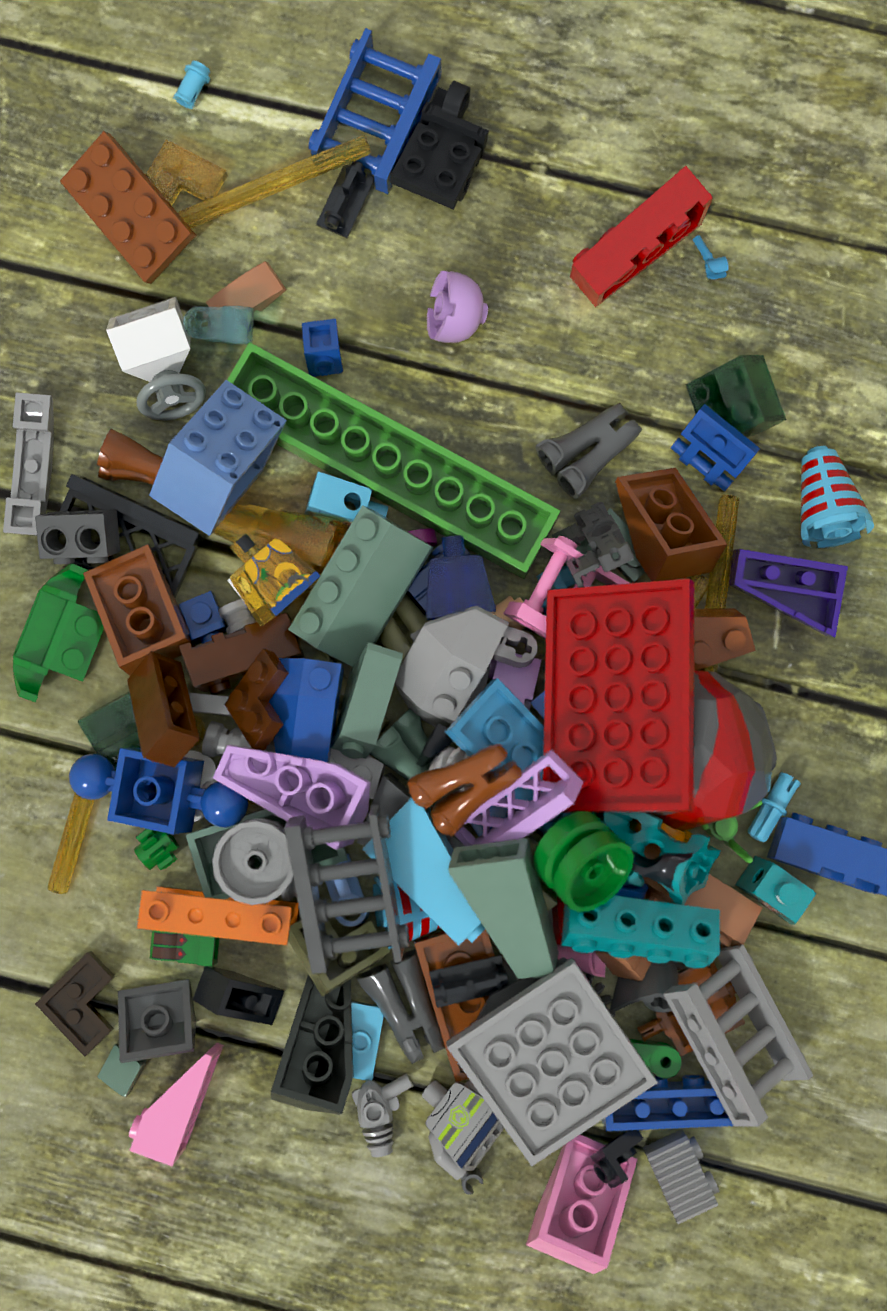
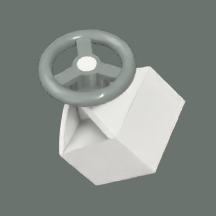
M176 297L109 320L106 331L122 372L149 382L141 389L136 399L137 408L142 415L159 421L174 420L184 417L200 407L206 396L204 384L192 375L179 374L190 351L191 336ZM183 385L191 386L195 389V392H184ZM155 392L158 401L149 407L147 400ZM178 403H186L181 407L171 410H165L169 406H173Z

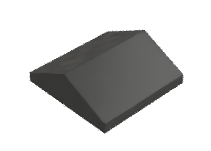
M189 979L118 991L119 1058L121 1063L194 1051L196 1017Z

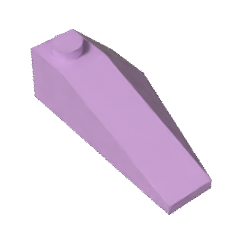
M227 745L213 776V779L287 822L290 817L305 815L307 827L312 826L313 830L363 823L369 809L370 782L335 763ZM355 839L326 844L337 850L353 844Z

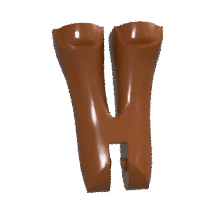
M110 429L101 446L97 465L100 466L98 478L110 480L111 482L131 480L153 485L164 457L154 454L124 434Z
M499 743L489 745L457 763L419 773L411 777L407 784L410 795L418 806L427 809L435 803L430 813L433 824L441 834L452 837L479 807L512 786L523 775V772L515 761H510L491 772L508 755V752ZM464 784H468V785H466V786H464V787L458 789L457 791H455V792H453V793H451V794L446 795L447 793H449L450 791L454 790L455 788H457V787H459V786H462V785H464Z

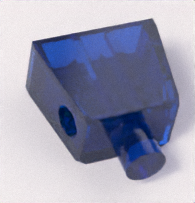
M463 536L443 537L444 558L430 559L426 621L462 612L466 608L475 605L494 614L496 606L482 556H465Z

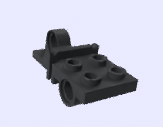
M453 81L448 91L438 87L431 102H426L422 109L421 123L418 122L391 173V184L453 210L457 202L463 200L470 185L475 166H478L480 157L482 158L489 134L488 129H483L476 124L462 119L469 106L471 90L469 86Z

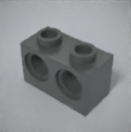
M117 509L57 511L35 516L40 559H53V564H70L75 562V558L87 557V563H104L109 561L108 556L121 552ZM92 529L96 530L100 535L99 545L95 544L91 538ZM59 530L66 537L65 546L58 540L57 534Z

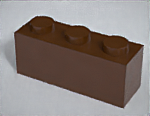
M150 651L127 679L143 758L175 768L200 738L181 662Z

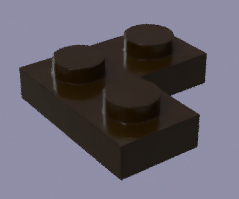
M92 951L87 952L35 1003L84 1057L114 1030L110 1023L90 1002L116 976Z

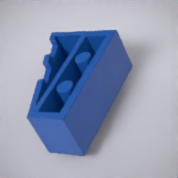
M792 813L791 818L780 817L767 858L868 893L887 896V849L882 847L881 842L861 836L860 840L848 837L847 830L828 824L825 829L812 825L814 819L797 813Z

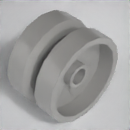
M263 817L249 819L226 831L216 844L212 859L214 877L222 891L235 901L250 905L268 903L282 895L294 881L285 826L279 821ZM252 855H259L262 858L263 863L259 868L254 866L255 859L251 857Z

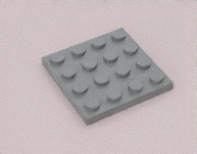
M573 958L446 1042L448 1050L531 1166L658 1083L651 1070Z

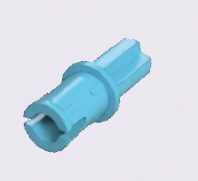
M784 772L779 773V777L768 796L762 799V806L748 828L749 835L760 842H766L780 817L786 816L787 811L785 809L797 788L801 785L797 779L792 781L794 777Z

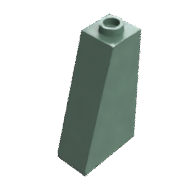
M528 838L456 847L453 850L448 866L449 874L517 978H542L553 973L556 969L559 951L539 877L533 868L534 858Z

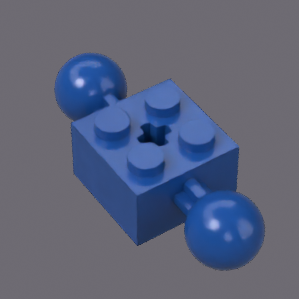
M120 748L116 770L106 757L99 754H88L77 759L69 773L71 788L78 796L84 799L96 800L112 792L108 821L164 833L181 834L192 832L196 809L202 810L206 820L218 827H230L239 823L248 809V798L218 781L211 784L207 789L200 788L204 760L183 757L174 768L143 758L141 748Z

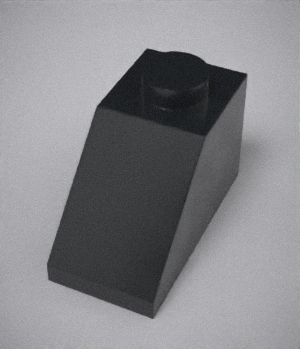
M205 966L193 1001L216 1015L273 1025L285 991L234 971Z

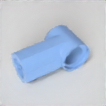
M347 854L348 860L340 863L352 862L350 854ZM358 877L325 881L332 902L364 897ZM369 912L361 913L360 917L355 921H350L345 916H338L336 919L343 926H360L367 920Z

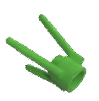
M762 800L759 801V802H758L754 807H752L750 810L755 809V808L761 806V805H762ZM736 816L701 826L711 837L724 841L726 846L730 847L747 863L753 862V858L733 838L738 831Z

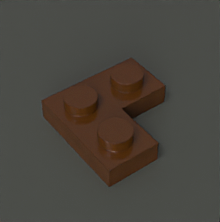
M264 648L250 665L248 671L224 704L251 748L265 751L283 725V722L269 701L289 674L273 651Z

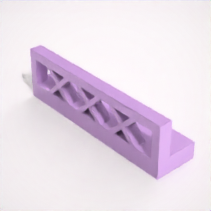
M550 750L522 771L523 775L517 782L488 800L469 817L466 823L483 825V835L476 839L463 825L455 836L465 846L523 839L574 804L583 781L553 750ZM549 765L562 779L557 783L541 781V770ZM517 787L534 789V799L531 801L515 799V789ZM490 806L507 807L508 817L506 819L491 817Z

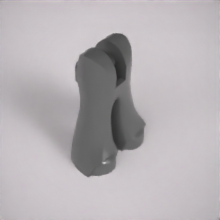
M621 403L611 406L586 424L565 435L545 439L536 445V452L542 464L552 476L559 472L557 477L558 483L572 498H579L588 489L597 474L641 433L642 428L634 419L615 432L613 427L619 424L628 413ZM594 443H597V445L584 457H582L575 463L560 471L564 466H566L570 461H572L574 458L580 455L583 451H585Z
M416 949L405 952L402 962L394 963V959L390 961L409 1001L411 1014L407 1013L386 964L370 968L356 977L362 989L383 1013L399 1046L412 1064L424 1059L419 1039H416L413 1033L415 1029L422 1027L425 1034L424 1038L430 1045L433 1053L445 1049Z

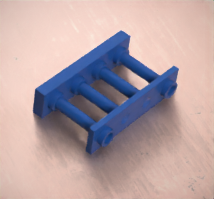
M365 28L361 39H355L349 55L351 61L320 129H315L310 137L308 148L311 150L313 164L319 167L326 152L351 163L353 161L362 163L366 169L371 170V175H374L376 190L389 194L393 185L390 183L391 173L418 122H421L422 109L426 102H430L440 80L441 58L428 53L424 65L418 64L417 67L374 50L372 30ZM366 63L412 80L414 87L410 96L405 94L402 97L360 80ZM353 92L399 110L398 114L401 116L397 125L392 124L388 127L347 110L346 108ZM341 122L385 140L387 147L383 156L377 155V157H374L333 140L332 138L339 123Z

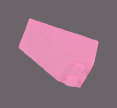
M216 1043L149 1109L145 1107L141 1116L137 1115L128 1136L134 1139L130 1151L169 1166L175 1164L186 1150L221 1054L222 1044Z
M579 1135L563 1145L536 1210L526 1245L595 1274L608 1268L637 1159L631 1157L620 1164L628 1180L621 1185L610 1188L608 1183H603L596 1175L593 1167L594 1162L590 1157L605 1145Z

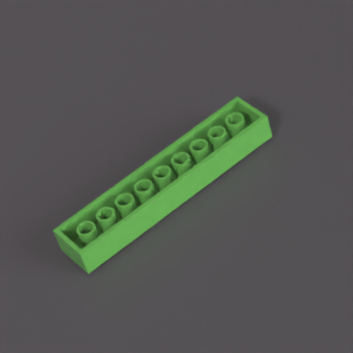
M250 342L227 381L287 420L276 442L277 445L337 478L370 488L372 490L371 496L421 524L435 529L436 532L453 541L458 539L465 548L522 579H525L543 547L540 545L543 538H548L558 520L559 509Z

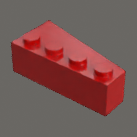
M687 166L683 167L616 227L607 230L592 248L589 249L587 247L580 251L572 260L571 279L591 303L597 307L700 227L713 199L712 195Z

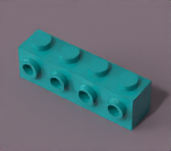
M615 895L605 904L585 912L574 911L564 903L561 946L572 947V950L578 953L603 951L610 952V955L615 958L639 956L647 957V960L652 963L676 961L683 962L689 968H704L710 966L720 954V910Z

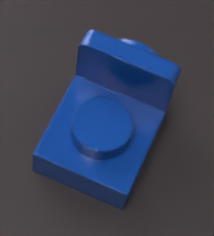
M336 318L302 323L304 355L309 375L316 377L342 373L343 365Z
M212 591L178 604L190 631L188 634L190 640L195 644L206 643L212 640V635L227 632L226 622L220 617L218 612L220 608Z

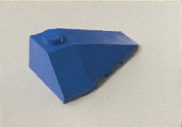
M279 658L289 674L269 701L283 722L282 727L273 738L275 753L329 762L344 668L340 663L306 658Z

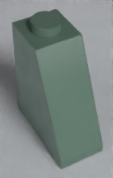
M368 642L349 673L331 749L341 751L344 756L353 759H366L376 746L403 653Z

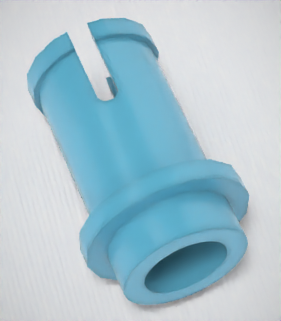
M194 60L190 65L185 66L186 74L173 96L177 103L188 109L194 108L204 84L210 82V70L204 64Z

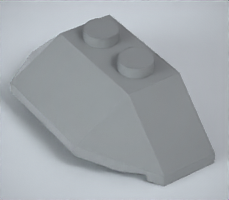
M475 605L466 608L465 611L449 614L424 623L400 665L395 681V686L408 709H411L416 715L420 716L421 720L434 727L439 723L449 728L458 718L485 674L509 622Z

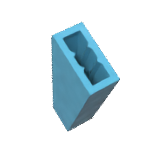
M411 798L389 820L391 838L386 839L393 881L458 946L466 938L472 943L485 928L449 874L448 866L453 848L447 837L435 828L432 816L430 815L432 811L430 807L427 809L420 807ZM373 838L362 848L371 859L376 858Z

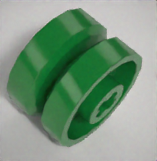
M580 811L563 817L546 832L535 851L533 868L538 877L549 888L554 889L558 897L570 909L577 912H585L605 904L617 894L627 881L632 870L634 855L630 846L618 835L610 832L609 827L598 816L589 811Z

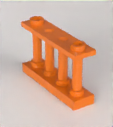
M157 886L156 891L142 890L137 928L288 945L290 926L299 921L300 909L296 901L273 899L268 903L250 905L235 901L232 898L204 897L203 891Z

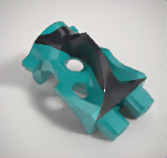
M649 812L593 813L609 827L610 832L618 835L626 842L633 852V867L626 881L627 883L641 887L645 882L642 877L650 878L666 888L670 898L680 905H684L693 892L705 888L710 869L721 850L708 845L709 836L693 834L688 842L678 841L661 829L663 820ZM632 819L638 820L641 823V830L635 832L630 829L629 821ZM650 843L658 845L661 850L660 855L655 859H649L644 854L645 846Z

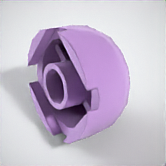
M441 271L430 294V297H436L434 310L428 308L427 311L428 335L430 339L444 343H456L469 339L476 332L479 324H484L487 318L488 306L487 303H483L482 291L479 285L467 275L453 271Z

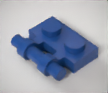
M705 404L681 433L684 438L691 442L690 446L678 438L670 447L680 456L679 460L683 464L693 466L705 476L704 481L711 486L714 483L724 492L733 480L725 475L723 471L726 470L736 478L761 449ZM701 450L704 454H706L709 458L716 462V464L713 465L698 452Z

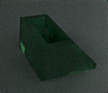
M740 355L686 384L696 414L705 404L746 437L759 434L786 421L764 355Z

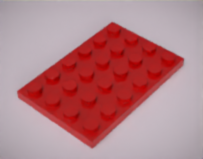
M691 579L547 590L543 755L553 750L583 781L574 804L561 813L589 811L591 813L694 812V582ZM549 765L543 769V781L557 783L562 779Z

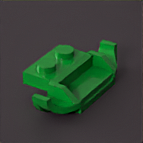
M71 563L51 577L38 590L12 655L13 676L19 697L36 703L42 681L49 669L83 682L104 630L98 611L76 603L78 591L85 578L83 573L88 571L87 569Z

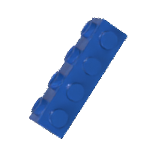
M703 1075L682 1076V1081L668 1082V1078L664 1079L655 1076L657 1084L602 1120L606 1131L733 1126L710 1081L705 1080Z

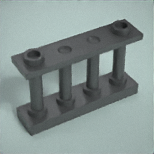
M380 804L372 805L369 813L370 822L313 830L312 826L307 827L305 815L290 817L284 828L311 974L327 972L331 958H335L337 953L392 946L394 963L402 962L404 949L410 947L407 924H400L386 839L391 838L388 815H381ZM367 837L373 838L376 855L374 859L325 866L313 863L311 850L315 849L316 845ZM379 873L382 895L327 902L326 899L320 900L318 886H321L323 881ZM385 910L389 931L333 938L332 935L326 934L324 922H328L331 917Z

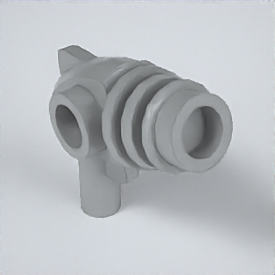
M407 1073L383 1087L376 1081L367 1080L362 1084L361 1088L352 1091V1098L357 1106L358 1122L361 1128H365L362 1130V1134L366 1136V1142L370 1143L367 1148L371 1151L372 1157H383L393 1152L392 1145L394 1141L390 1139L393 1136V1124L390 1123L393 1121L392 1111L399 1109L400 1103L397 1095L413 1087Z

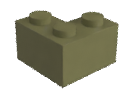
M302 920L290 926L288 941L322 997L376 964L390 953L387 947L337 953L335 958H331L327 972L311 974ZM370 920L344 937L378 931ZM329 921L324 922L326 934L332 935L333 938H338Z

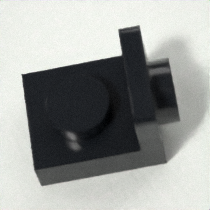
M639 1130L623 1132L590 1156L594 1162L593 1167L596 1175L603 1183H608L610 1188L621 1185L628 1180L620 1164L637 1153L634 1146L644 1139Z

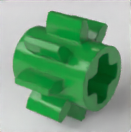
M145 829L136 836V839L141 844L134 848V852L149 870L156 865L160 870L166 869L177 860L173 852L179 848V844L172 834Z

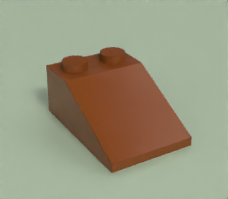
M676 467L617 477L615 483L636 558L651 582L675 580L712 572L727 543Z
M149 544L83 573L118 666L129 676L150 651L175 659L182 655L179 645L190 642L191 646L195 647V643L190 640L188 635L190 631Z

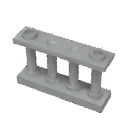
M743 944L720 948V954L717 957L722 968L699 987L697 983L676 985L669 988L663 995L733 1126H760L768 1119L760 1099L782 1079L783 1081L809 1080L813 1077V1074L758 973L752 957ZM731 981L740 1000L716 1019L707 1003V999ZM748 1014L757 1033L737 1051L733 1052L725 1037V1033ZM766 1047L775 1065L751 1086L742 1066Z

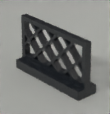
M71 474L66 485L69 490L60 511H71L76 498L87 503L89 510H96V508L101 510L117 509V517L123 532L119 533V539L122 537L126 538L130 551L136 550L131 534L141 530L150 532L154 547L151 549L153 552L157 551L163 567L162 572L166 575L170 589L176 598L197 548L202 546L207 534L86 477ZM127 522L137 527L129 529ZM60 530L58 531V534H57L58 539H59V537H60L61 534H64V533L61 532ZM158 536L167 540V542L160 544ZM176 544L186 549L181 563L169 567L163 548ZM113 555L108 556L109 561L114 559ZM87 557L81 558L82 561L75 558V562L72 563L88 571L95 568L90 563H87ZM177 570V573L173 579L171 572Z

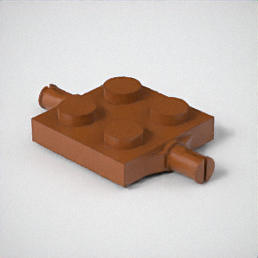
M714 961L710 966L704 968L686 967L679 971V985L697 983L699 987L718 971ZM731 981L707 999V1003L716 1019L736 1003V991ZM654 1011L655 1019L637 1027L644 1042L663 1032L671 1039L681 1057L693 1051L672 1011L663 1013ZM743 1018L739 1020L733 1027H731L726 1033L744 1025L745 1022Z

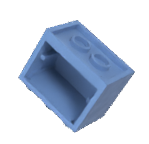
M225 380L169 443L149 496L210 536L262 473L287 420Z

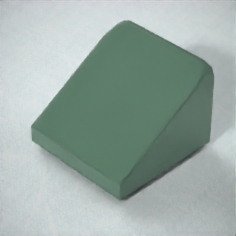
M115 1044L97 1077L119 1095L126 1097L133 1089L147 1060L121 1063L119 1045Z

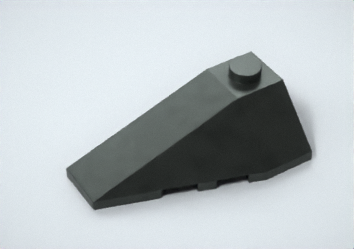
M308 974L271 1089V1100L304 1110L342 1115L353 1080L351 979L322 997Z

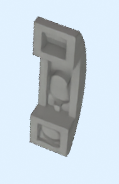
M16 392L13 428L17 429L11 498L6 497L3 533L37 536L35 516L46 513L52 474L54 446L53 397L51 395Z

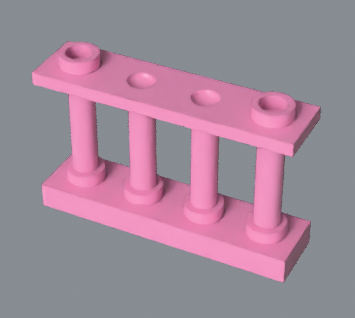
M564 536L543 538L540 545L553 552V555L529 600L525 599L523 603L510 601L503 613L545 639L546 616L542 614L544 611L542 605L547 597V590H551L565 561L574 557L577 559L584 555L576 550L578 545ZM601 565L595 572L591 571L586 574L587 576H581L584 581V587H591L594 579L599 580L605 585L630 584L611 571L604 572Z

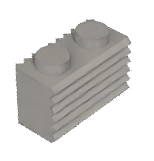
M678 1130L676 1133H671L669 1136H665L663 1139H658L656 1142L643 1147L677 1224L718 1206L714 1194L720 1192L711 1172L707 1171L704 1173L698 1160L704 1156L694 1136L688 1139L683 1130Z

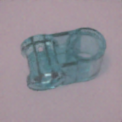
M198 306L188 310L184 316L183 324L186 332L193 338L228 344L248 345L249 342L253 344L254 308L243 306ZM208 321V325L202 327V322Z

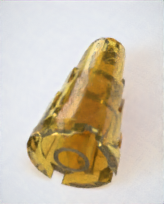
M236 504L213 533L234 543L235 547L239 549L242 548L236 541L247 534L256 544L247 552L254 555L273 539H280L292 552L282 554L270 547V556L277 565L288 562L294 564L299 569L301 575H312L315 571L321 575L340 543L338 542L339 534L345 535L348 525L343 520L315 513L311 516L283 509L276 511L248 504V506ZM286 569V570H285V571L290 572V573H292V574H294V575H295V573H296V571L293 572L291 569Z

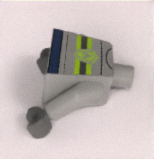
M434 1080L426 1087L422 1094V1098L435 1108L425 1122L430 1130L428 1139L435 1162L454 1179H461L463 1191L471 1195L474 1193L473 1188L467 1183V1180L476 1178L483 1184L482 1173L476 1166L499 1137L504 1127L471 1080L466 1083L456 1081L449 1090Z

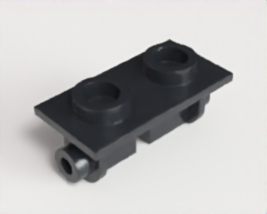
M353 161L351 165H343L316 226L348 239L374 183V176L363 172L365 166L362 163Z
M501 955L429 971L437 1008L490 996L491 993L502 990L503 987L509 984Z

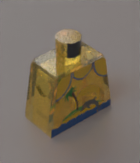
M246 533L230 546L231 550L244 563L230 576V580L261 627L276 617L320 577L310 565L280 539L274 538L264 548L260 549Z

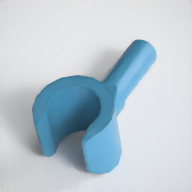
M697 235L694 237L693 242L705 261L707 278L714 280L726 277V271L729 269L726 257L713 258L712 253L701 236Z

